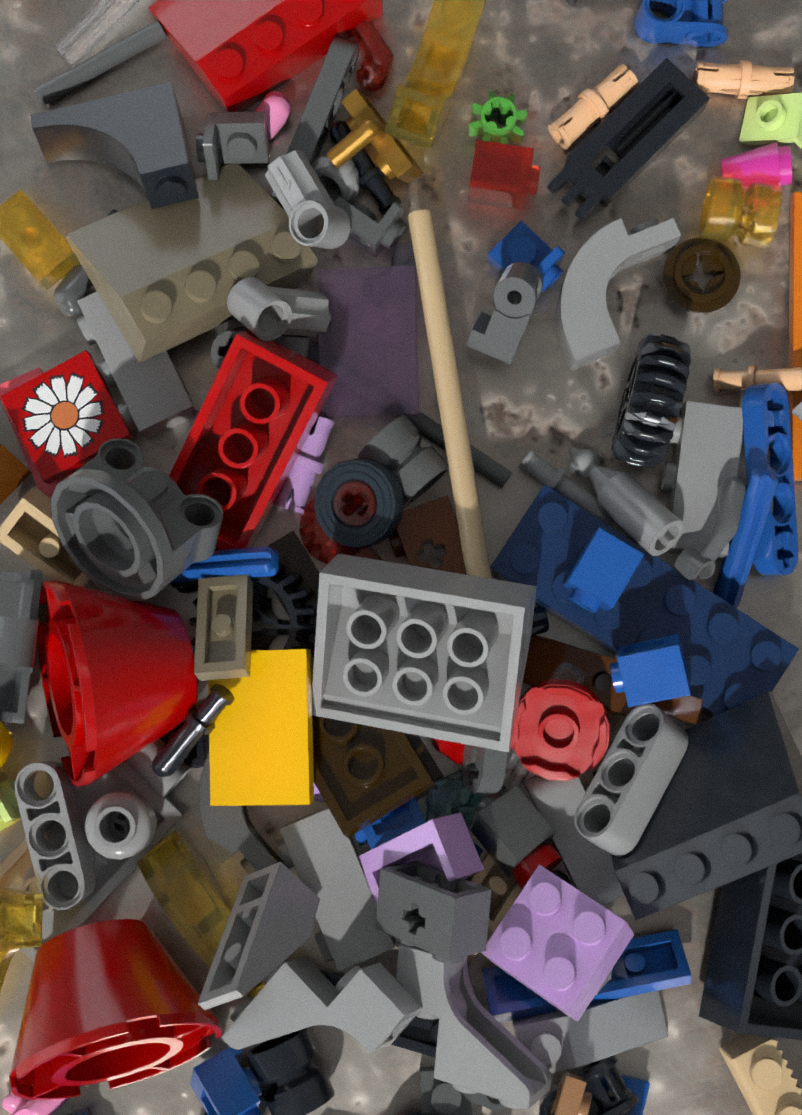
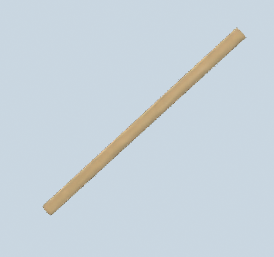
M426 209L417 210L408 214V221L466 575L492 579L432 211Z

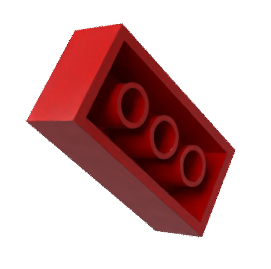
M249 329L235 335L169 474V477L178 485L184 495H208L221 504L224 513L216 545L221 550L253 547L338 377L334 372L273 340L264 341L259 339Z

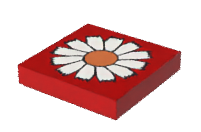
M87 350L0 396L43 482L47 484L95 458L99 447L104 442L110 439L130 440L134 438L92 355Z

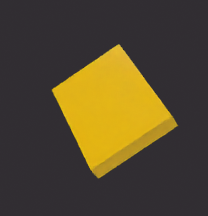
M311 649L251 651L250 677L208 680V695L211 693V687L217 683L226 687L234 696L233 703L227 705L214 720L215 728L209 734L210 806L314 804Z

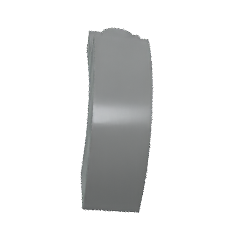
M620 218L597 231L580 248L568 268L559 293L556 310L558 339L570 371L615 354L621 341L607 309L606 291L608 283L622 270L673 250L681 237L674 218L660 224L656 218L642 222L631 229L632 235H628Z

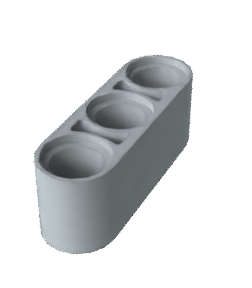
M654 704L639 705L628 714L574 816V825L577 832L613 856L626 855L637 845L689 744L688 734L685 729Z
M55 761L31 763L23 767L17 774L15 794L39 894L43 902L50 908L68 910L85 901L92 894L95 887L94 869L74 787L61 763ZM41 770L47 772L54 781L52 794L48 798L40 797L34 789V778ZM51 820L59 822L66 831L65 842L60 848L52 846L45 837V829ZM61 871L70 872L76 877L78 891L74 897L65 896L59 891L57 878Z
M535 775L523 781L534 806L555 830L551 841L556 851L562 857L561 861L574 887L602 906L623 896L624 893L615 874L611 855L580 835L574 825L575 813L586 793L579 777L569 781L547 780Z

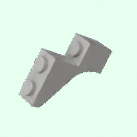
M399 944L396 980L423 1007L416 1015L417 1017L423 1019L439 1018L434 1067L435 1079L452 1084L455 1090L462 1093H481L499 1099L500 1104L512 1109H529L550 1091L551 1074L549 1069L478 1001L469 980L467 956L460 963H442L434 960L432 953L426 950Z
M304 956L289 961L284 960L262 980L265 986L256 997H248L232 1012L230 1019L234 1023L221 1038L228 1046L239 1050L311 1026L328 1025L347 1032L358 1040L370 1054H373L390 1046L423 1007L381 963L364 968L359 966L353 967L339 980L335 987L310 959Z

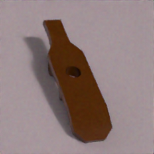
M538 635L531 636L523 683L535 685L549 679L572 680L590 688L604 703L607 710L628 716L637 707H628L625 692L616 693L613 681L611 687L605 691H599L595 687V681L598 676L602 674L611 676L610 663L618 662L617 659ZM689 695L648 704H654L670 717L696 725L704 700Z

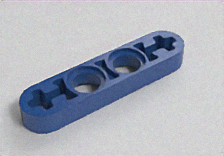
M778 383L754 384L747 388L742 399L746 476L748 480L749 474L753 469H763L776 474L778 484L773 497V512L770 506L753 564L762 575H789L796 568L799 552L789 401L785 389ZM768 446H769V451H770V463L768 462V456H767V455H768Z

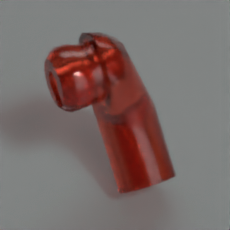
M366 20L352 31L353 37L365 53L361 68L356 71V80L365 90L375 92L383 88L388 82L394 62V54L373 22Z

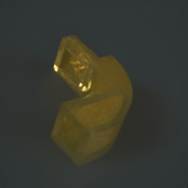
M434 0L415 61L406 79L398 84L384 133L429 149L435 145L448 120L466 73L476 42L474 39L487 0Z
M174 830L138 860L137 864L165 913L195 952L211 968L234 903L218 883L205 857L177 830ZM261 981L246 995L255 998L265 984Z

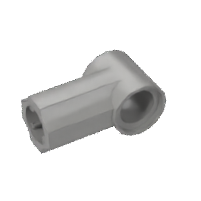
M294 150L286 155L279 156L268 165L265 177L289 216V230L296 242L304 246L335 249L342 246L350 233L348 214L343 208L334 205L304 152ZM322 215L324 219V227L322 232L318 236L316 231V223L318 218Z
M247 277L239 281L231 289L227 299L228 311L256 337L264 341L274 340L282 334L315 337L319 332H326L331 320L328 307L329 299L322 293L270 287L255 277Z

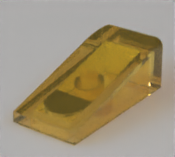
M21 189L0 205V239L45 291H48L60 281L73 266L80 264L69 243Z

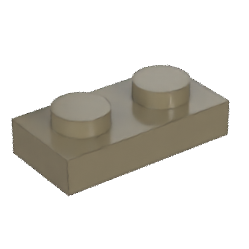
M248 574L202 578L198 581L194 674L200 681L250 677L253 582Z

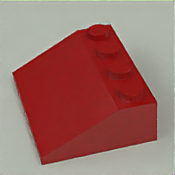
M158 0L150 5L148 9L223 112H245L262 100L266 94L275 91L324 57L335 36L349 39L383 15V0Z

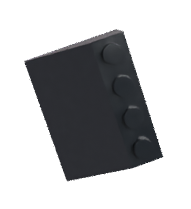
M771 691L685 730L688 734L689 743L686 753L639 842L626 855H611L615 874L635 921L802 853V756Z
M802 853L722 885L699 1017L739 1034L802 1040Z

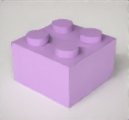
M539 864L488 940L486 951L481 953L496 966L578 1022L634 936V933L625 920Z

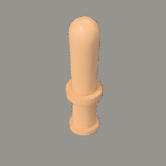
M749 365L748 370L722 371L721 368H715L713 386L715 393H721L722 390H747L751 385L778 383L785 391H802V367L758 370L757 365Z

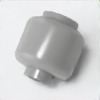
M121 790L104 795L92 804L86 815L85 832L88 842L97 853L109 859L121 860L140 853L150 844L156 833L157 819L154 808L145 797L133 791ZM121 814H124L127 818L124 820L119 817ZM118 824L122 825L123 831L119 828Z

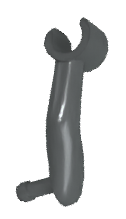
M727 478L718 488V522L702 550L699 552L693 547L686 548L676 559L674 566L685 578L689 580L710 578L716 568V559L736 535L746 494V486L739 478Z

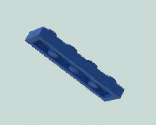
M678 929L632 938L614 965L611 979L600 989L598 995L594 996L590 1004L691 984V972ZM498 966L481 969L490 1014L500 1023L560 1011Z

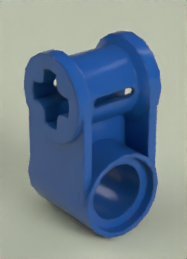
M642 0L634 18L635 32L639 38L651 44H682L700 48L718 46L723 44L728 38V29L723 26V5L728 0ZM650 9H661L667 14L668 18H657Z

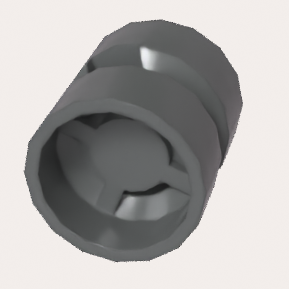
M405 415L398 417L383 428L358 454V458L376 461L392 472L401 486L404 499L403 508L409 506L422 496L449 469L448 463L433 446L420 447L422 436Z

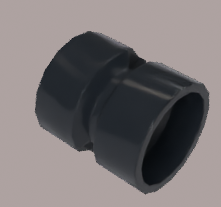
M307 1028L264 1041L246 1055L258 1082L265 1083L268 1086L263 1097L271 1115H306L327 1103L335 1095L324 1066H317L313 1063L317 1050Z

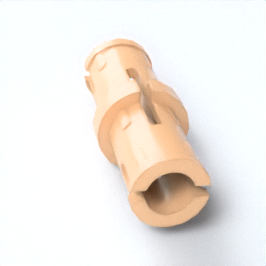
M740 60L739 64L697 61L693 83L704 93L735 94L736 99H747L748 95L792 93L795 76H790L794 74V67L752 65L751 60Z
M624 64L618 65L613 72L592 90L588 88L583 90L578 95L579 100L563 115L548 125V130L557 143H560L562 139L564 140L561 143L563 149H569L574 142L595 124L599 125L610 114L609 112L639 86V81L631 70L627 71L625 75L623 74L627 70V66Z

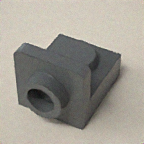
M265 111L207 112L205 130L203 133H197L196 153L198 162H206L209 180H219L221 164L269 163L270 148Z
M338 196L334 202V205L343 208L350 219L348 240L375 258L378 257L384 247L391 250L394 244L399 241L406 228L402 224L403 206L397 202L392 204L379 224L375 222L376 215L358 201L354 200L349 204Z

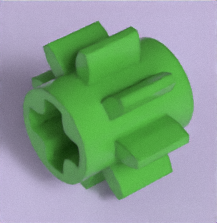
M489 91L488 101L483 106L477 103L472 104L471 115L478 121L469 124L468 136L475 137L479 135L482 142L480 150L482 153L487 151L488 148L499 149L503 156L506 155L507 145L512 140L516 143L523 142L525 132L518 126L526 122L528 113L527 110H516L513 104L514 94L504 98L496 97L493 91ZM498 119L499 124L505 125V127L497 128V124L490 120Z

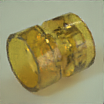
M712 175L703 201L699 237L727 242L732 236H737L741 245L768 249L774 238L779 220L782 187L752 182L747 188H744L740 179ZM742 207L748 208L747 216H740Z

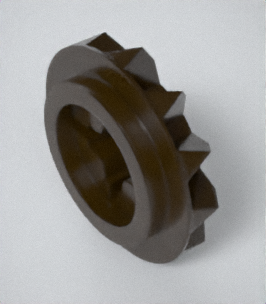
M692 238L679 244L668 256L664 264L662 284L665 285L669 293L670 301L676 302L679 306L683 307L686 313L697 312L708 315L713 311L724 308L733 299L740 285V267L733 252L723 243L711 238ZM697 259L704 273L716 275L715 278L707 282L704 294L702 289L699 288L697 281L683 280L694 273Z

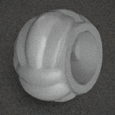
M328 156L318 157L312 162L311 166L333 203L338 196L349 204L356 200L360 190V179L358 176L359 172L352 159L339 169L330 161Z

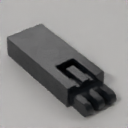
M666 58L567 156L564 169L549 183L547 189L555 195L569 183L572 188L561 199V202L567 208L582 195L586 201L578 207L574 214L581 221L600 203L607 208L704 111L710 98ZM606 145L622 159L615 167V163L607 155L595 169L589 164Z

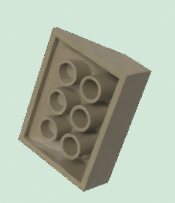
M228 164L221 167L219 180H209L208 174L195 178L199 198L151 209L147 199L66 234L67 242L139 363L234 319L235 317L228 311L227 299L231 289L244 278L255 277L267 286L298 289L307 284L318 262L317 257L310 246H304L296 242L289 230V216L286 211L239 164Z

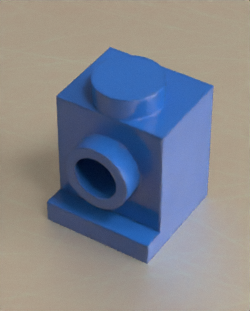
M228 1047L193 1068L190 1085L207 1115H262L259 1110L261 1101L259 1096L262 1095L260 1084L249 1067L242 1069L240 1066L243 1049L236 1050Z

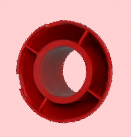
M57 580L46 581L41 584L39 605L47 604L46 621L39 622L37 634L43 692L53 738L62 736L69 756L61 757V763L71 783L79 787L91 784L187 720L186 714L191 708H196L197 701L194 657L186 627L176 610L147 602L129 600L118 595Z
M114 919L74 928L48 940L36 952L9 1075L11 1092L17 1097L30 1100L62 1099L80 1096V1085L107 1081L110 1090L156 1076L176 1068L209 1050L212 1047L210 1036L215 1033V1037L220 1038L222 1035L219 1020L210 1008L204 1010L198 1005L199 993L145 922L136 919Z

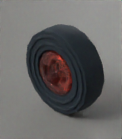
M360 458L339 462L328 470L316 488L314 500L317 522L325 534L342 546L357 549L378 545L392 535L402 519L404 506L401 486L392 472L376 461ZM352 494L366 495L368 501L363 502V505L368 506L366 513L352 512L350 505H355V502L350 501Z

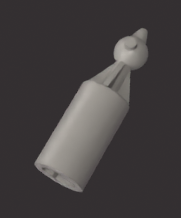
M571 447L568 450L572 459V463L569 464V471L581 478L591 479L598 496V505L650 555L659 556L676 544L683 533L684 523L630 473L601 467V464L604 462L603 456L598 455L592 450H580L575 447Z

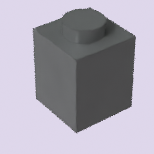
M517 785L504 795L497 792L487 796L476 807L478 814L471 829L474 836L508 878L513 874L514 868L525 857L543 844H550L555 834V830Z

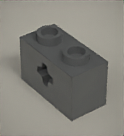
M419 861L380 868L375 929L396 937L395 941L400 945L419 947L432 953V958L436 961L449 964L460 963L466 956L486 951L492 889L463 878L450 882L447 880L443 870Z

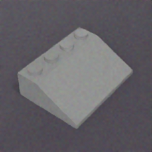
M338 553L319 573L312 681V715L509 753L529 650L537 586Z

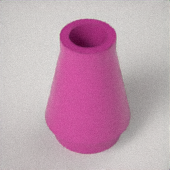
M777 142L732 157L721 158L722 187L736 186L780 191V186L791 185L792 158L790 146L778 147Z

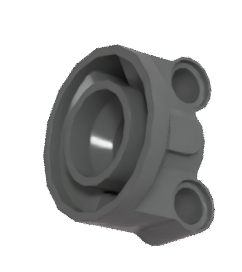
M120 438L110 439L99 447L95 458L57 484L51 498L52 521L63 547L83 573L100 588L111 594L140 602L157 595L191 564L205 561L213 555L224 511L221 504L214 498L203 494L186 496L166 473L153 467H144V454L137 444Z

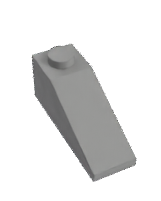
M282 862L243 877L198 1001V1005L204 1010L244 997L308 940L314 927L313 921L320 898Z
M659 990L590 1004L578 1022L562 1011L512 1020L515 1037L549 1069L550 1074L575 1069L668 1037Z

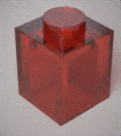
M476 140L467 202L524 210L527 194L536 195L541 166L532 165L534 148Z

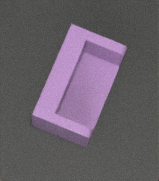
M461 812L432 819L358 856L376 905L378 903L380 868L419 861L443 870L447 880L450 882L461 878L466 879L484 870Z

